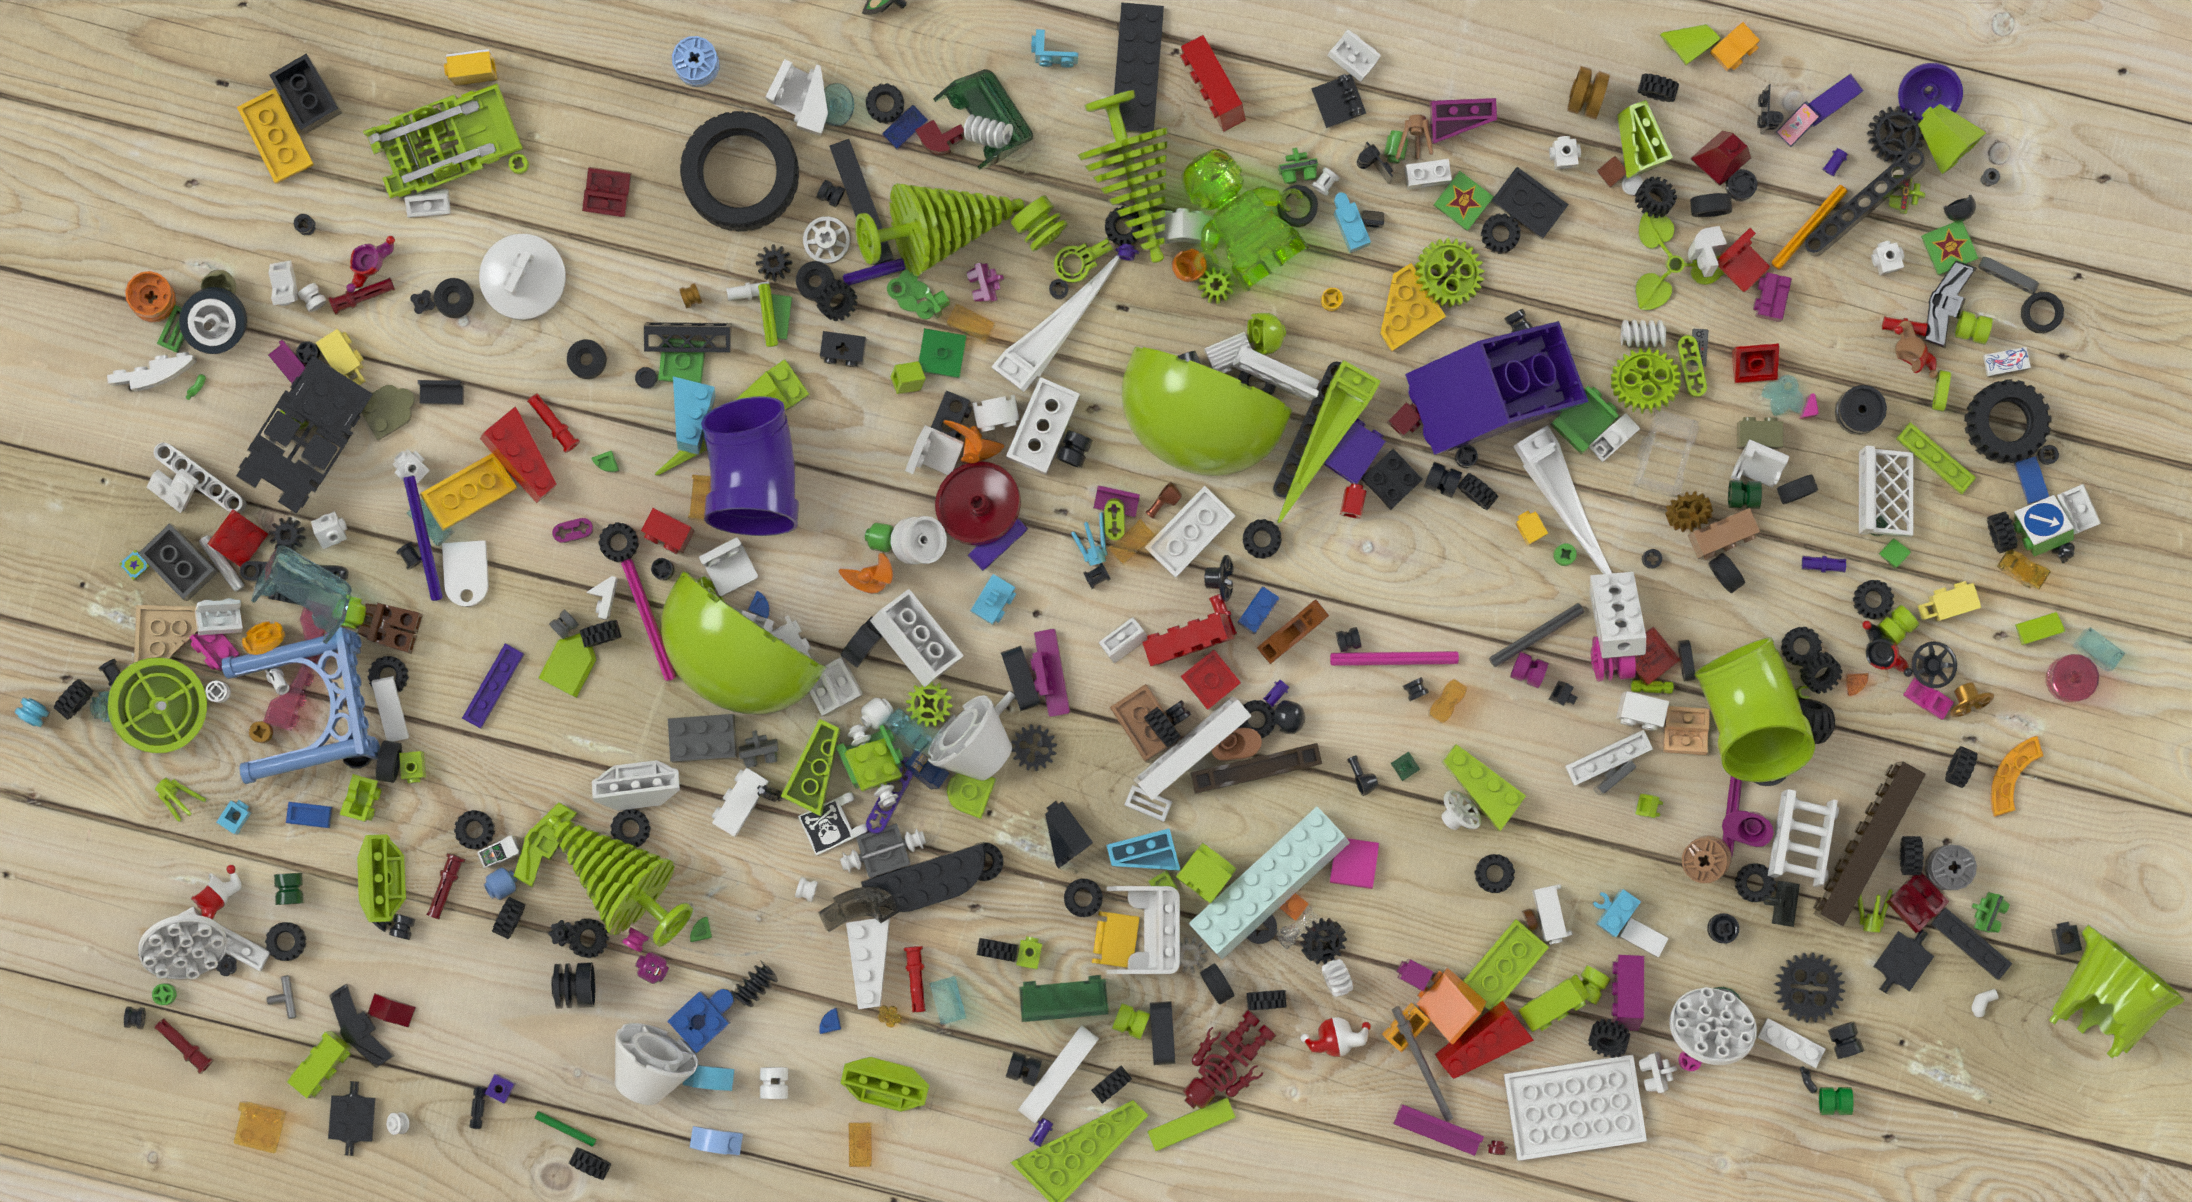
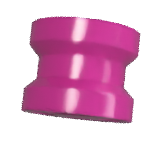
M630 927L629 935L623 939L622 943L641 953L643 950L642 945L648 941L649 937Z
M1684 1051L1680 1053L1678 1058L1680 1067L1687 1071H1695L1702 1064L1701 1061L1692 1058Z

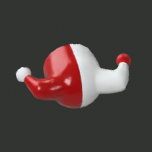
M228 865L226 868L227 873L231 876L229 882H222L214 874L210 873L208 885L200 893L191 897V900L201 909L200 916L213 920L216 912L225 906L228 897L241 889V881L235 872L236 868L234 865ZM196 912L190 913V915H198Z
M1339 1017L1330 1018L1321 1023L1318 1028V1040H1311L1308 1034H1302L1300 1039L1303 1043H1306L1313 1053H1327L1329 1056L1341 1057L1350 1052L1353 1047H1360L1366 1044L1371 1024L1369 1022L1362 1023V1031L1354 1033L1345 1019Z

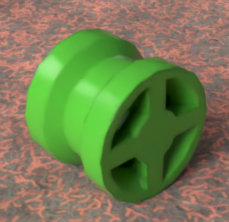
M1568 543L1559 545L1553 553L1555 562L1561 566L1570 565L1577 556L1575 548Z
M159 984L152 991L153 1001L158 1005L172 1004L177 997V991L171 984Z

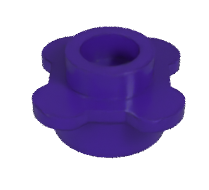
M1122 244V246L1115 249L1118 252L1117 257L1127 261H1134L1135 254H1139V251L1134 250L1135 247L1129 244Z

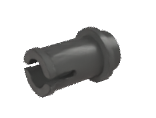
M1995 168L1986 169L1980 178L1981 183H1986L1985 186L1996 184L2000 179L1999 171Z

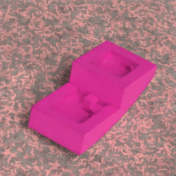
M1916 677L1913 678L1903 694L1904 697L1941 720L1945 718L1954 701L1938 690L1922 685Z

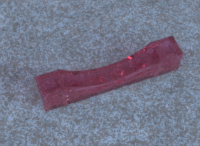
M307 599L300 617L304 639L309 640L329 635L326 632L329 625L332 626L336 617L335 609ZM321 655L308 657L306 659L318 664ZM306 664L301 665L296 678L289 686V691L270 701L263 722L292 731L293 727L296 728L300 718L297 715L299 708L304 706L307 695H305L306 688L311 686L314 679L312 674L313 668Z

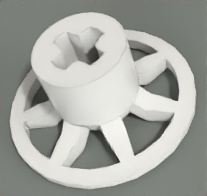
M829 216L820 217L813 220L807 226L803 236V244L808 255L814 260L832 263L845 255L849 248L850 236L846 226L840 220ZM826 221L825 227L818 229L814 226L818 222ZM830 221L837 223L841 228L834 231L830 228ZM812 228L816 233L815 239L807 241L808 233ZM843 231L846 235L845 244L837 240V236ZM808 244L818 245L819 248L816 255L810 251ZM833 247H844L843 251L835 257ZM823 250H828L831 259H822L819 256Z
M1449 790L1445 793L1444 804L1447 810L1442 813V820L1446 826L1452 830H1457L1461 825L1468 829H1477L1481 825V816L1475 804L1459 791ZM1463 799H1465L1469 804L1465 806L1462 805ZM1473 808L1475 813H1469L1468 810Z

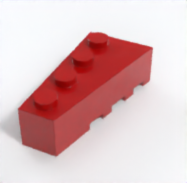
M1204 35L1182 45L1180 58L1185 67L1189 66L1191 70L1189 74L1195 84L1198 83L1200 87L1199 92L1203 100L1208 102L1209 110L1214 119H1217L1222 131L1225 132L1246 121L1243 104Z
M516 406L483 432L480 440L536 504L555 488L557 484Z
M1220 611L1207 615L1208 618L1202 621L1198 618L1187 622L1188 626L1182 628L1179 625L1167 629L1168 633L1160 635L1159 632L1148 635V640L1142 643L1150 666H1156L1235 639L1227 614H1220Z
M1501 1001L1468 1027L1453 1045L1449 1042L1435 1053V1056L1449 1075L1455 1079L1534 1041V1039L1504 1001Z

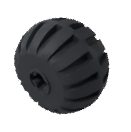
M1798 698L1802 713L1810 723L1815 744L1826 742L1835 729L1833 710L1820 701Z

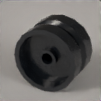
M1859 385L1852 387L1842 394L1836 403V421L1843 430L1850 434H1867L1880 426L1885 419L1887 411L1885 398L1880 391L1872 386ZM1860 406L1863 408L1862 413L1858 410Z

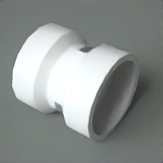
M316 283L309 284L298 292L299 298L305 301V307L309 312H313L327 303L324 295L319 293V287Z
M212 681L207 685L205 693L209 700L223 703L229 699L231 689L225 682Z

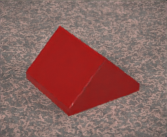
M1779 343L1735 347L1732 350L1734 382L1778 380Z

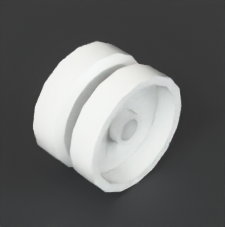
M919 516L903 519L895 525L891 534L893 553L905 564L916 565L935 562L943 555L946 548L947 536L945 529L933 517Z

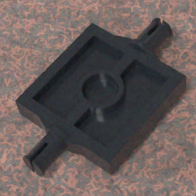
M1921 929L1914 939L1908 938L1899 931L1895 934L1873 966L1886 978L1879 990L1887 994L1891 986L1896 984L1908 992L1911 991L1934 958V955L1925 950L1923 945H1921L1928 935L1927 932Z
M350 1081L349 1094L344 1096L331 1095L328 1139L346 1142L344 1154L346 1156L349 1155V1147L350 1156H354V1143L360 1141L372 1142L376 1098L359 1095V1081H355V1090L354 1081Z

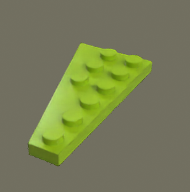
M1131 1100L1010 1163L1049 1202H1064L1149 1115L1134 1100Z

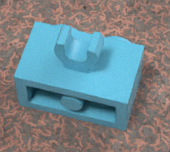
M992 574L970 611L991 625L995 621L999 623L1005 614L1003 608L1006 603L1010 605L1016 596V593H1014L1015 587Z
M1624 889L1619 890L1612 902L1609 901L1607 894L1600 892L1599 895L1604 898V903L1601 905L1595 901L1592 903L1598 909H1605L1595 925L1612 937H1616L1641 903V901Z

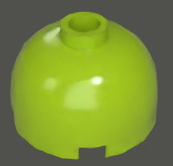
M1271 313L1251 314L1253 318L1248 320L1247 334L1249 343H1254L1255 349L1252 350L1262 355L1276 352L1281 347L1286 336L1285 326Z

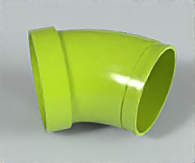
M1772 637L1763 638L1730 651L1707 663L1695 672L1719 732L1718 749L1722 766L1732 777L1748 782H1766L1789 776L1803 768L1810 761L1815 751V742L1810 723L1802 713L1794 686L1779 651L1773 644Z

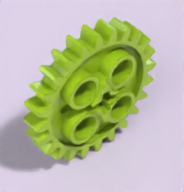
M1446 238L1444 243L1441 239H1438L1436 244L1431 242L1428 245L1429 248L1425 247L1422 250L1423 254L1418 256L1421 262L1415 264V267L1420 269L1414 273V275L1420 276L1416 284H1423L1420 292L1426 290L1428 292L1426 298L1432 295L1434 297L1433 303L1440 300L1442 307L1446 302H1448L1450 308L1455 302L1458 306L1463 301L1468 303L1470 297L1474 298L1476 296L1475 291L1481 289L1478 283L1484 281V278L1479 276L1484 273V270L1478 269L1483 262L1475 260L1479 254L1472 255L1473 247L1466 249V242L1458 245L1457 238L1453 243H1451L1449 238ZM1444 254L1450 255L1452 262L1447 261ZM1461 259V264L1438 286L1437 282L1457 260ZM1460 269H1465L1468 272V276L1462 275ZM1430 270H1437L1439 276L1432 275ZM1446 283L1452 284L1455 290L1450 291Z
M1640 347L1637 354L1631 350L1630 357L1623 354V361L1617 360V366H1613L1614 374H1611V388L1614 389L1613 395L1618 396L1619 403L1625 401L1624 408L1632 405V412L1640 408L1641 414L1644 413L1645 409H1648L1650 414H1652L1655 407L1658 411H1661L1662 404L1665 407H1669L1668 400L1674 402L1675 395L1679 394L1678 387H1681V380H1679L1681 373L1677 372L1678 365H1673L1674 359L1666 360L1667 353L1660 356L1659 349L1651 353L1650 347H1648L1647 352H1643ZM1645 365V366H1647L1648 368H1646V369H1641V368H1639V366ZM1662 376L1666 379L1658 380L1657 377ZM1627 381H1634L1635 383H1634V384H1627L1626 382H1627ZM1645 392H1651L1652 395L1647 396V395H1644V393H1645Z

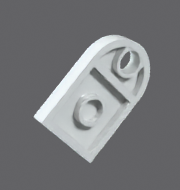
M486 541L442 543L444 587L447 596L459 606L471 607L479 604L486 597L489 588ZM465 590H471L473 593V598L469 602H464L461 598L462 592Z

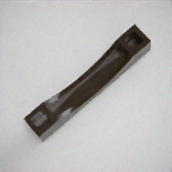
M1318 743L1248 760L1190 772L1194 793L1198 794L1322 764Z

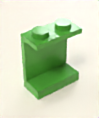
M1587 386L1584 389L1588 402L1562 412L1550 424L1580 454L1619 416L1616 413L1618 411L1617 408L1610 402L1606 403L1601 398L1602 394L1595 387L1590 388Z
M884 725L879 726L880 731L872 734L868 743L885 738L898 768L903 767L900 761L904 760L900 749H895L892 744L895 738L891 730H886ZM842 743L836 746L854 787L858 789L860 787L844 754L847 750L856 746L851 744L845 746Z

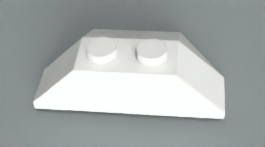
M657 760L615 765L605 771L599 778L592 780L593 801L618 811L662 805L680 790L678 770Z

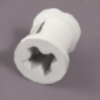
M1324 167L1323 173L1316 182L1312 183V186L1327 196L1330 187L1340 178L1330 169Z

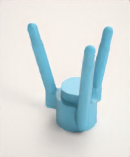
M1102 512L1099 513L1101 549L1100 546H1095L1088 522L1084 523L1091 547L1087 549L1088 553L1074 531L1071 533L1083 554L1085 562L1088 561L1090 566L1106 562L1105 556L1108 555Z

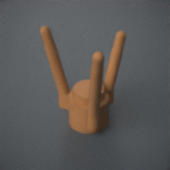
M1415 114L1409 116V120H1405V128L1397 150L1396 159L1398 160L1401 156L1408 131H1410L1411 135L1415 136L1416 159L1420 158V136L1423 135V132H1425L1429 154L1433 155L1429 120H1426L1424 115Z

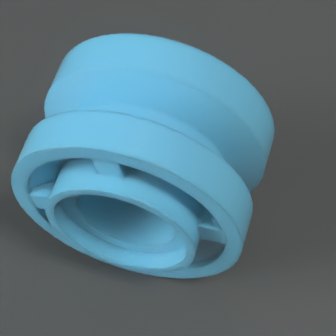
M23 697L21 700L23 707H17L14 713L28 724L41 727L44 723L41 718L48 717L50 712L39 702Z

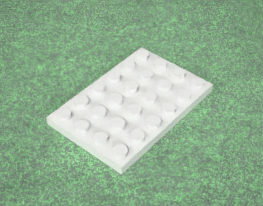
M1633 1054L1504 1074L1517 1161L1647 1141Z

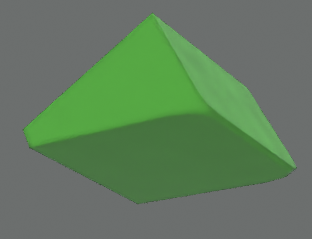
M1893 538L1879 555L1895 569L1906 559L1911 551Z

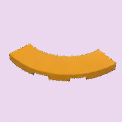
M2037 736L2019 743L2007 753L1999 764L1991 786L1993 817L2015 811L2014 788L2018 776L2031 762L2043 757Z

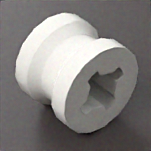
M801 877L795 897H803L807 901L812 902L818 882H809L806 878Z

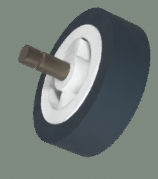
M218 287L204 288L193 294L183 305L179 317L180 330L184 339L194 349L206 354H220L233 348L243 337L247 327V313L240 299L232 292Z

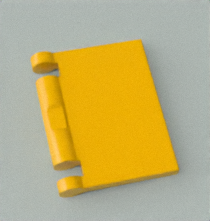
M1099 911L1098 915L1107 917V921H1097L1093 953L1102 954L1101 960L1092 958V963L1128 968V959L1135 953L1139 917Z

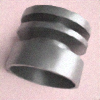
M1961 845L1937 847L1929 853L1925 861L1927 878L1935 887L1941 890L1965 888L1973 881L1976 875L1977 864L1975 857L1968 849ZM1952 863L1957 865V869L1954 871L1948 869V866L1952 865Z

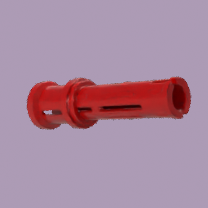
M538 393L528 399L527 402L552 431L553 439L559 441L565 453L570 452L580 443V440L578 438L575 439L570 433L568 425L562 424Z
M923 946L904 947L907 957L905 969L909 972L912 1013L926 1011L922 970L925 968L924 964H922L921 956Z

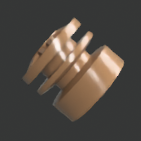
M1705 835L1695 839L1685 848L1682 855V867L1686 875L1699 883H1711L1718 880L1729 870L1732 862L1731 851L1728 845L1721 838L1713 835ZM1707 855L1710 864L1703 865L1701 857Z

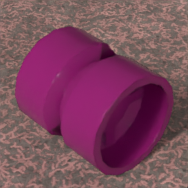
M1520 652L1513 666L1510 678L1520 682L1526 680L1527 685L1539 689L1549 663L1540 659L1534 661L1532 656Z

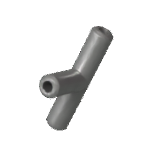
M282 976L281 982L284 994L268 996L266 998L267 1004L273 1005L285 1002L288 1019H293L297 1016L290 976Z

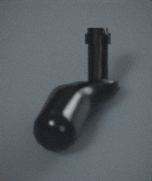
M1804 1066L1800 1067L1804 1085L1810 1093H1816L1818 1088L1811 1080L1810 1070Z

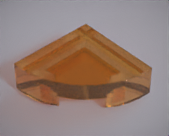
M1869 673L1846 675L1847 696L1855 695L1864 689Z

